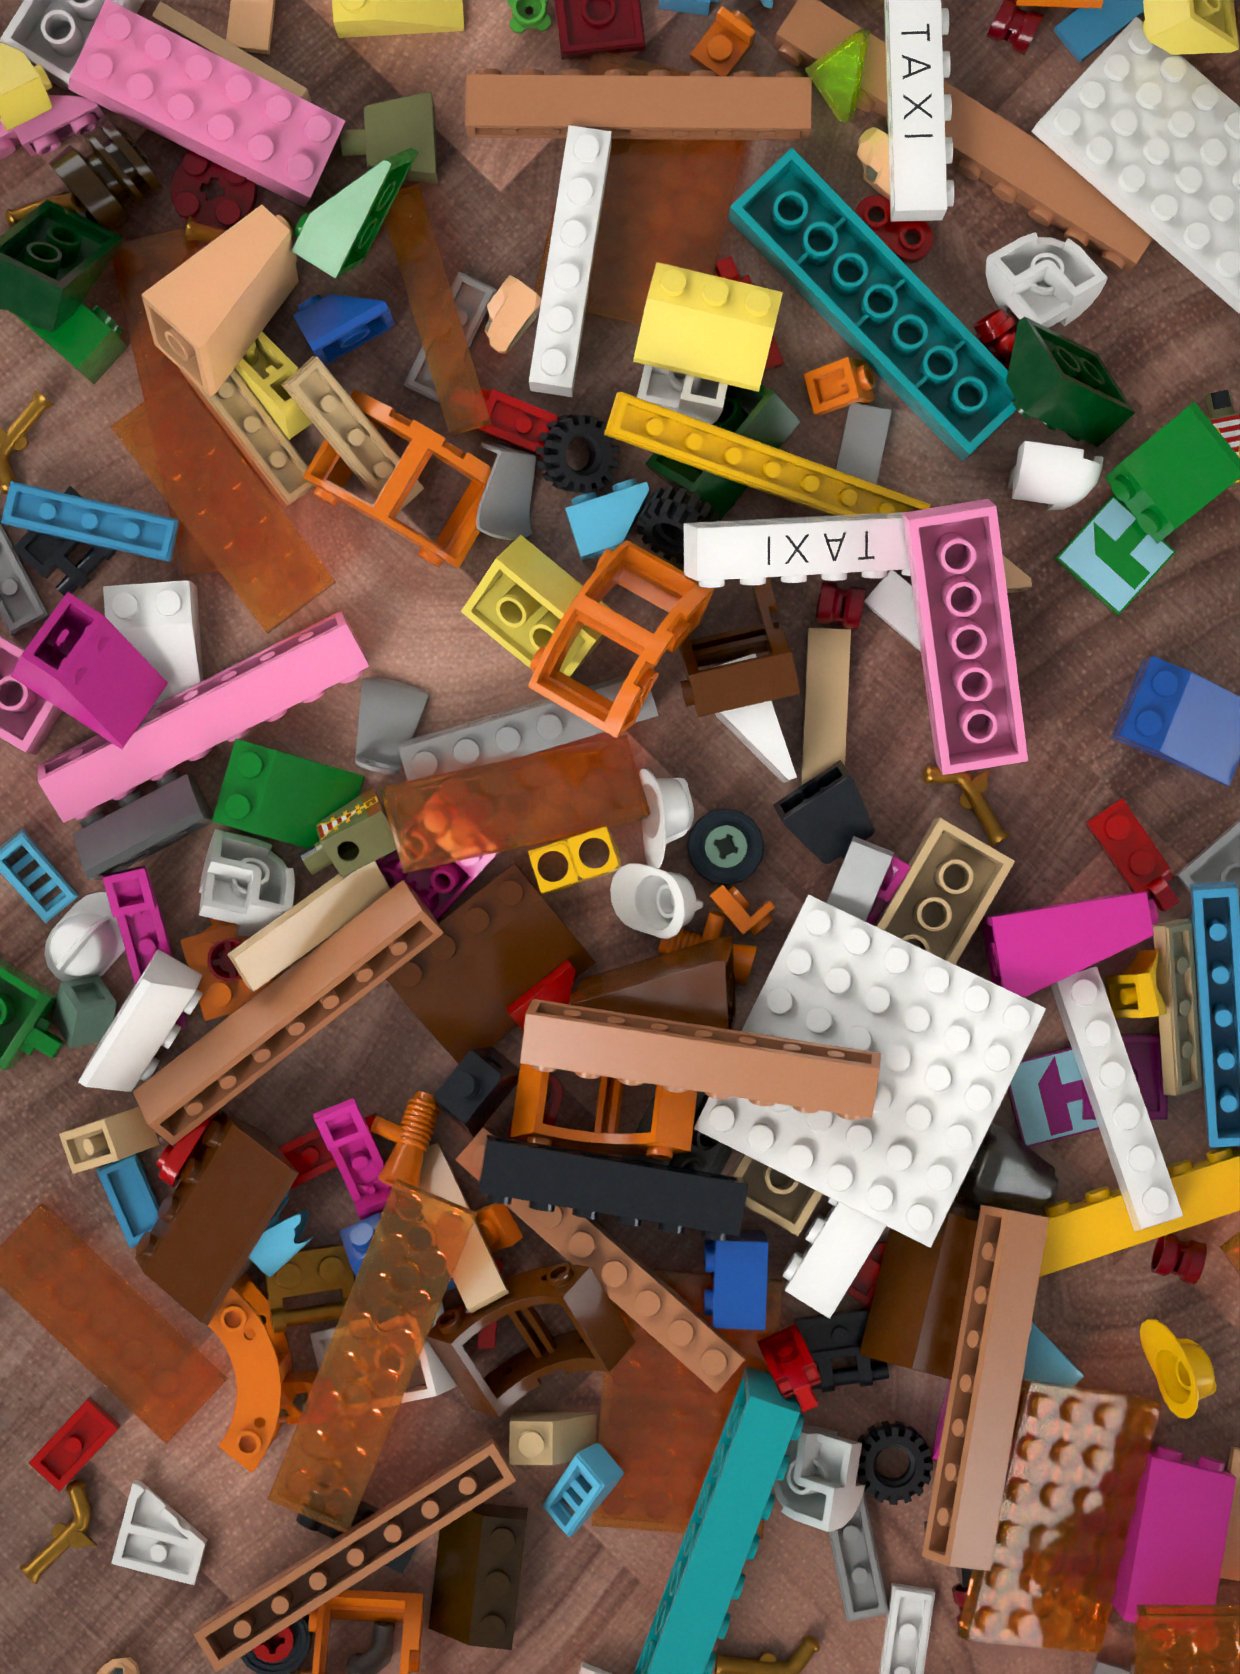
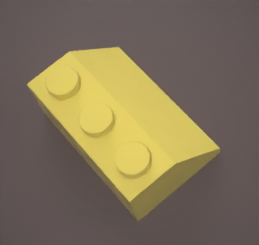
M1143 0L1145 16L1143 22L1144 34L1150 43L1155 44L1169 54L1232 53L1239 49L1234 0Z
M656 262L633 362L759 392L783 292Z
M520 535L494 560L461 612L530 668L534 655L542 646L546 648L556 627L583 585ZM600 601V604H602V605L606 606L607 608H609L605 603H603L602 601ZM584 624L570 647L559 671L572 677L605 636Z

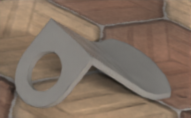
M481 441V447L497 453V457L479 503L476 516L477 530L504 540H516L520 535L528 538L532 535L530 504L536 456L509 445Z
M376 677L363 678L355 764L375 772L399 774L402 764L398 751L399 742L412 739L429 694L418 687L397 680Z

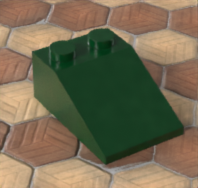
M47 199L0 236V309L7 310L29 321L39 329H45L53 333L74 315L122 245L124 237Z

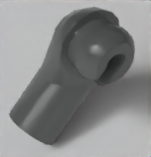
M374 1622L372 1647L363 1654H352L348 1658L346 1663L348 1674H378L390 1663L395 1623Z

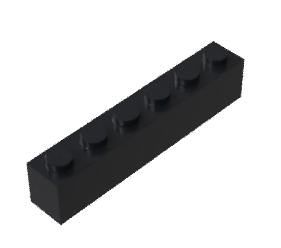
M487 1135L478 1183V1193L486 1194L485 1200L493 1203L509 1205L512 1202V1198L529 1201V1208L540 1211L554 1212L555 1206L573 1208L572 1215L587 1219H598V1214L603 1213L615 1215V1222L629 1226H641L642 1220L659 1223L658 1229L662 1231L683 1234L685 1227L702 1230V1237L718 1241H727L728 1235H740L748 1190V1183L744 1178L492 1135Z

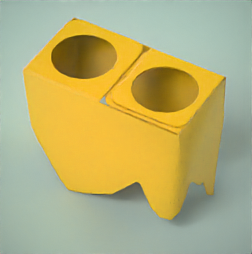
M606 826L528 851L541 894L560 892L576 883L599 878L616 872L621 868L619 847ZM589 838L602 839L609 847V859L600 868H589L580 860V846ZM549 851L560 852L568 861L567 874L556 882L545 880L538 872L540 857ZM578 875L581 878H583V880L578 881Z

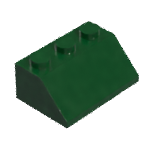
M1025 316L1018 322L1006 380L1008 387L1015 396L1012 400L1014 407L1027 419L1034 417L1042 421L1053 431L1058 428L1066 432L1077 442L1084 440L1099 447L1134 415L1135 411L1098 353Z
M728 385L722 413L712 425L779 449L801 421L774 391L762 385L759 392ZM653 453L645 463L649 469L669 485L674 486L675 490L679 491L681 487L687 489V495L691 497L694 493L701 496L699 502L704 503L707 501L712 506L709 512L716 511L720 521L748 487Z

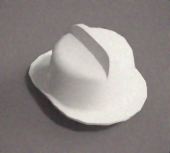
M643 768L638 773L637 795L642 814L644 854L647 865L659 869L664 858L666 844L684 836L691 828L694 819V807L688 783L685 779L655 778L649 769Z
M629 863L621 867L612 879L610 895L616 915L630 928L658 938L670 939L676 936L681 928L692 920L695 911L703 907V901L696 899L694 888L689 879L680 873L667 872L641 863Z
M106 892L86 895L75 903L48 936L44 955L48 968L59 980L66 982L95 975L101 977L125 951L116 917L112 916Z

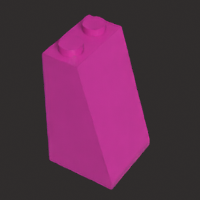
M1126 892L983 916L981 926L990 980L992 983L1025 998L1154 936L1153 925L1158 924L1156 904L1153 899L1148 900L1147 892Z
M1158 1445L1157 1451L1144 1448L1109 1588L1108 1599L1124 1621L1209 1642L1236 1477L1224 1468L1225 1462L1212 1457L1201 1455L1199 1461L1183 1458L1184 1453L1172 1447Z

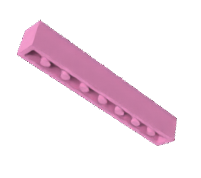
M341 610L153 706L123 749H120L98 734L37 765L38 783L63 823L73 818L76 820L86 818L96 811L98 805L112 798L113 800H120L127 797L135 790V786L149 779L152 781L162 779L173 771L174 766L186 760L196 761L205 757L215 745L225 740L233 742L235 739L242 738L249 732V728L262 721L273 722L286 714L288 708L300 702L309 703L315 701L325 693V689L339 682L345 684L354 681L362 675L364 669L370 666L362 647Z

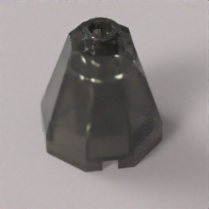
M992 1122L954 1201L975 1210L980 1209L981 1205L1002 1209H1040L1047 1201L1049 1202L1055 1197L1059 1181L1055 1177V1168L1007 1129Z

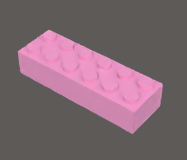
M110 0L104 1L70 75L68 85L69 90L234 173L246 177L248 180L304 208L313 194L346 121Z
M989 499L902 513L937 766L941 773L946 775L1028 761L996 505Z

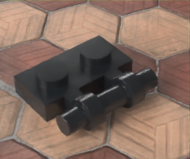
M71 486L64 492L65 494L82 497ZM29 530L12 548L46 579L57 568L66 574L55 587L64 596L67 592L73 594L78 587L83 589L91 581L88 576L104 559L109 561L117 552L116 550L91 545L92 548L75 565L67 557L81 542Z
M871 1307L834 1312L830 1319L823 1314L794 1318V1323L797 1325L813 1361L818 1363V1372L821 1376L819 1379L821 1382L812 1386V1390L821 1389L822 1393L835 1391L836 1386L859 1383L860 1387L872 1386L873 1381L889 1379L887 1362L870 1364V1358L859 1355ZM855 1356L856 1366L832 1370L831 1359Z

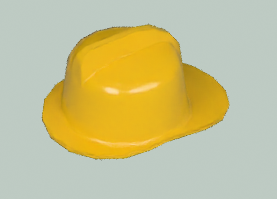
M1147 1319L1141 1324L1140 1340L1145 1356L1156 1376L1159 1389L1169 1409L1179 1418L1188 1419L1195 1414L1198 1408V1401L1214 1394L1217 1385L1210 1358L1198 1343L1190 1339H1177L1166 1325L1155 1319Z

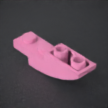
M48 95L53 108L9 131L5 129L0 121V159L11 155L16 150L15 146L22 144L31 157L36 154L40 156L50 154L61 146V141L75 134L76 136H83V133L87 130L90 132L94 131L98 127L96 123L105 115L97 103L85 97Z

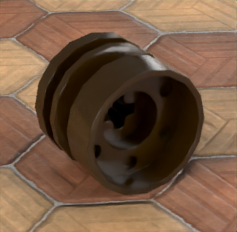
M104 116L96 124L108 140L101 145L93 134L87 130L83 133V136L92 151L90 155L84 157L77 149L69 145L53 158L49 165L98 221V224L113 231L129 218V214L120 198L127 193L133 200L143 206L147 203V200L136 187L138 183L143 181L155 195L164 187L156 176L153 164L126 131L112 124Z

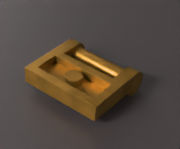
M343 1243L302 1249L270 1278L265 1275L273 1334L286 1332V1327L342 1318H345V1322L359 1320L353 1269ZM337 1289L341 1290L342 1301L289 1310H284L282 1298Z

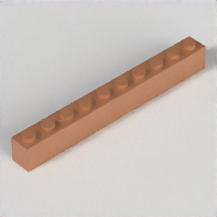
M797 0L776 33L774 47L778 49V55L793 66L798 67L801 64L814 72L813 77L823 86L829 89L837 87L850 95L849 100L859 109L865 112L873 110L886 118L885 123L888 126L885 42L819 0ZM944 81V94H951L952 99L951 120L945 121V137H952V161L957 164V170L971 180L977 181L980 178L991 185L993 193L1007 203H1014L1016 201L1029 210L1028 215L1039 224L1044 226L1052 224L1064 232L1063 236L1066 240L1069 238L1082 249L1088 247L1100 255L1099 260L1106 267L1116 272L1124 270L1129 274L1153 238L1051 148Z

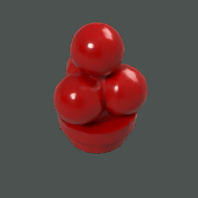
M999 308L977 321L973 328L977 333L975 337L999 362L1004 359L1003 366L1009 370L1017 326H1014L1016 321L1010 314L1006 315L1003 308Z

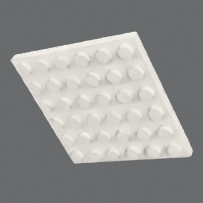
M808 894L742 1031L881 1053L872 1118L863 1117L860 1120H847L839 1117L834 1112L819 1110L816 1113H802L789 1105L775 1103L772 1106H758L745 1098L731 1096L728 1099H714L709 1097L694 1129L931 1248L1041 1022L1046 1008Z

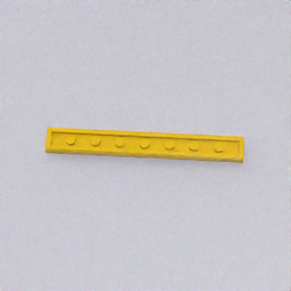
M624 392L616 394L604 433L606 436L830 516L910 512L928 509L931 505Z

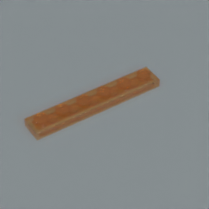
M416 184L401 189L385 221L450 435L454 436L492 423L420 186Z

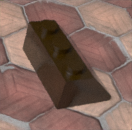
M481 1503L440 1529L428 1629L466 1645L512 1650L528 1508Z

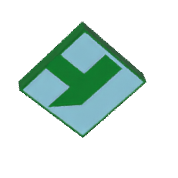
M1112 495L1054 560L1111 612L1118 616L1176 551L1164 540L1157 544L1150 535L1141 529L1137 518L1130 509Z

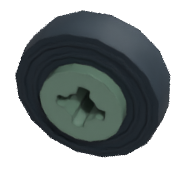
M725 808L711 811L700 818L689 833L687 845L690 863L697 873L711 883L723 885L742 882L752 875L762 860L764 849L761 831L752 818L738 810Z

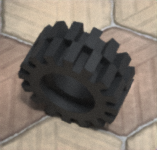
M570 414L557 417L559 422L551 421L546 425L550 432H541L539 440L545 442L544 447L536 446V454L543 455L544 460L537 461L539 469H546L547 472L542 475L546 481L554 482L552 486L557 489L577 493H591L592 489L599 490L605 486L602 480L611 481L614 474L609 471V468H618L619 465L618 460L612 459V453H620V447L611 444V441L615 440V438L604 435L607 426L605 421H597L598 417ZM576 437L585 439L590 449L588 463L580 470L572 469L566 460L567 446Z
M667 486L665 490L660 487L652 493L636 523L639 525L637 532L643 535L641 540L645 544H653L651 548L653 552L657 554L659 551L665 553L663 558L670 561L673 556L676 558V563L684 564V523L716 522L719 516L716 511L709 512L712 506L707 501L700 503L699 499L701 496L696 493L691 497L687 495V489L681 487L678 492H676L674 486Z
M882 1421V1426L875 1428L872 1425L868 1428L869 1433L865 1436L862 1434L858 1439V1442L862 1443L857 1477L860 1484L865 1485L864 1490L869 1496L872 1494L877 1501L883 1503L884 1500H887L890 1505H898V1500H904L905 1503L912 1501V1495L917 1494L920 1496L924 1492L922 1487L925 1483L928 1485L930 1483V1470H933L932 1454L922 1435H919L912 1426L907 1427L900 1421H895V1424H890L889 1421ZM888 1447H899L906 1451L909 1456L908 1469L897 1478L885 1477L877 1470V1458Z

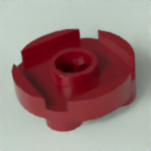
M189 151L183 156L182 162L176 167L172 175L170 195L176 212L186 224L189 217H192L198 223L228 230L254 210L257 199V187L254 182L246 177ZM211 181H218L219 187L225 189V193L223 196L217 195L214 202H209L207 194L202 192L203 188L210 185Z

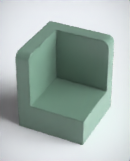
M99 975L59 983L53 1021L70 1049L101 1041L113 1022L117 1002Z

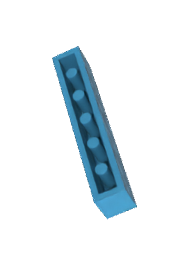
M1234 881L1190 884L1206 1137L1209 1147L1240 1146V916L1238 887Z

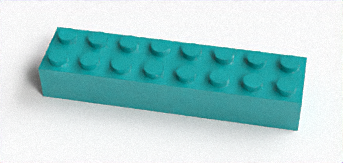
M793 148L789 149L730 206L728 220L962 462L975 452L1017 411L1012 402L1015 396L1006 383L1008 370Z
M748 1366L745 1367L633 1674L712 1673L716 1659V1653L712 1652L717 1638L723 1640L727 1633L731 1614L727 1613L731 1598L738 1600L745 1582V1574L741 1573L746 1559L752 1561L755 1557L760 1541V1535L756 1534L760 1520L767 1521L771 1514L775 1495L770 1493L775 1480L782 1481L786 1474L790 1458L789 1455L785 1454L790 1439L797 1441L804 1423V1415L800 1414L801 1407L795 1394L784 1399L783 1394L780 1395L771 1374Z

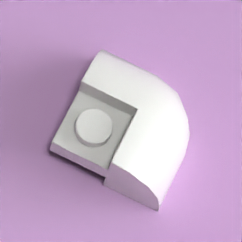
M1036 232L1020 237L990 254L986 260L988 287L997 306L1003 308L1006 315L1013 312L1020 320L1025 316L1047 328L1058 322L1065 327L1079 317L1101 293L1108 278L1086 252L1068 238L1066 242L1051 237H1038Z
M644 365L637 398L713 424L722 413L728 385Z
M1024 441L1018 448L1016 466L1010 471L1008 488L1013 489L1012 499L1048 504L1047 511L1064 510L1080 502L1095 487L1102 471L1104 459L1102 456H1095L1093 461L1084 459L1083 449Z
M215 829L200 881L199 893H201L199 915L238 924L236 935L252 937L293 907L294 870L293 868H287L284 861L271 851V844L256 838Z
M803 1424L797 1441L790 1439L785 1454L789 1455L790 1458L786 1474L782 1481L775 1480L773 1488L776 1498L783 1506L781 1511L783 1514L795 1521L827 1532L835 1531L844 1527L854 1516L863 1496L865 1485L856 1482L862 1443L837 1436V1431Z

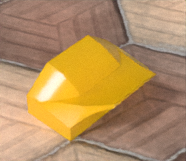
M1159 949L1141 950L1124 971L1116 975L1105 976L1107 997L1115 1018H1147L1167 1014L1164 1000L1156 985Z

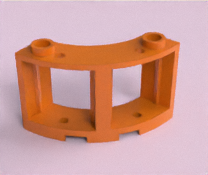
M354 389L350 397L376 429L381 427L410 442L373 505L343 489L353 471L326 439H324L302 478L316 486L313 494L326 503L335 507L337 502L340 501L418 546L420 550L417 555L438 568L442 562H445L459 569L480 533L477 530L476 516L492 467L469 452L465 453L456 446L445 442V437L413 419L411 421L403 415L394 412L395 410L392 407ZM431 455L471 480L436 542L431 541L395 518Z
M625 540L614 550L606 549L597 563L596 570L583 585L565 612L546 648L542 646L534 655L530 664V669L534 673L528 687L617 738L635 723L649 692L658 678V672L653 669L666 649L675 653L686 637L699 626L714 588L698 586V581L685 576L682 570L628 540ZM616 584H619L667 611L668 615L653 634L600 604V601ZM584 624L639 655L614 702L559 671L570 647Z
M520 1063L511 1138L587 1152L646 1155L647 1158L658 1161H671L673 1154L691 1152L697 1091L687 1089L685 1092L676 1093L664 1090L661 1085H656L651 1132L618 1134L624 1084L619 1082L618 1078L600 1076L593 1132L573 1130L543 1124L550 1072L538 1071L529 1064Z
M244 1272L231 1286L207 1326L214 1331L225 1346L231 1358L236 1377L237 1395L234 1415L218 1447L253 1473L283 1422H278L280 1411H285L280 1409L281 1383L287 1374L293 1373V1356L290 1340L287 1339L286 1332L273 1334L268 1295L253 1278ZM259 1315H263L266 1317L267 1320L265 1323H263Z
M346 1589L309 1613L308 1629L309 1632H315L312 1674H327L332 1619L403 1623L400 1674L419 1673L424 1621V1594Z

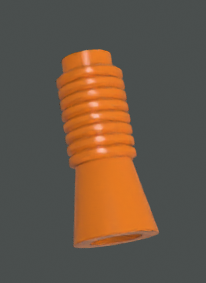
M709 911L702 936L699 933H690L689 930L684 931L681 928L676 936L670 939L661 938L658 953H670L720 937L726 915L718 911ZM733 944L735 982L745 987L757 946Z
M416 1091L414 1097L407 1102L408 1105H406L400 1125L379 1116L374 1119L371 1132L392 1140L396 1144L378 1175V1179L384 1184L403 1191H419L423 1154L428 1150L427 1147H429V1142L435 1129L434 1125H436L439 1117L438 1114H440L438 1104L433 1098L434 1095Z

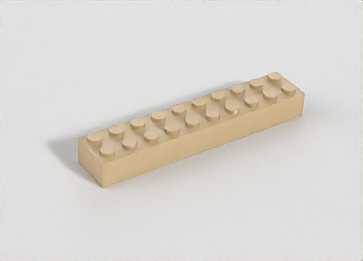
M936 818L908 863L911 865L910 869L873 926L956 965L1015 861L944 819ZM740 1153L728 1176L744 1178L748 1183L745 1206L799 1236L822 1196V1193L743 1153Z

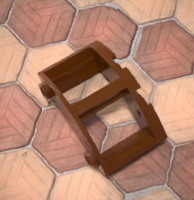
M684 566L676 567L684 572ZM766 577V584L751 585L760 624L690 640L688 635L679 646L687 680L680 681L686 707L694 705L698 717L801 694L792 651L784 630L779 627L778 622L772 623L770 614L777 612V605L770 577ZM768 651L769 654L717 667H712L704 670H698V667L741 658L754 653L758 654Z
M568 1263L536 1268L504 1279L509 1294L473 1313L467 1310L463 1302L455 1309L442 1313L438 1317L436 1325L425 1335V1338L471 1408L498 1418L521 1397L540 1386L542 1376L559 1369H564L566 1374L581 1371H604L609 1373L636 1342L592 1269L588 1266L569 1265ZM562 1304L577 1330L553 1337L534 1306ZM509 1315L529 1348L502 1363L483 1378L462 1345L492 1322Z

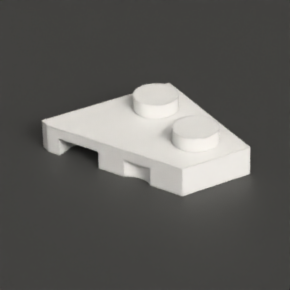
M135 1480L132 1483L111 1564L195 1585L208 1539L142 1481Z

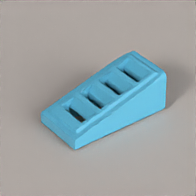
M23 828L0 846V872L45 923L79 897V894ZM23 846L28 852L10 865L6 859ZM35 859L39 866L21 879L17 873ZM47 873L51 879L35 892H32L29 886L43 874ZM58 885L62 892L44 906L39 900Z
M595 1443L575 1455L542 1506L569 1538L580 1529L615 1488L624 1472L603 1446ZM562 1498H564L566 1502L571 1506V1508L575 1511L574 1514L561 1500Z

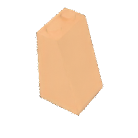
M262 204L141 294L154 345L209 397L220 389L299 282L296 268L298 259L296 254L292 252L293 230L281 215L274 216Z

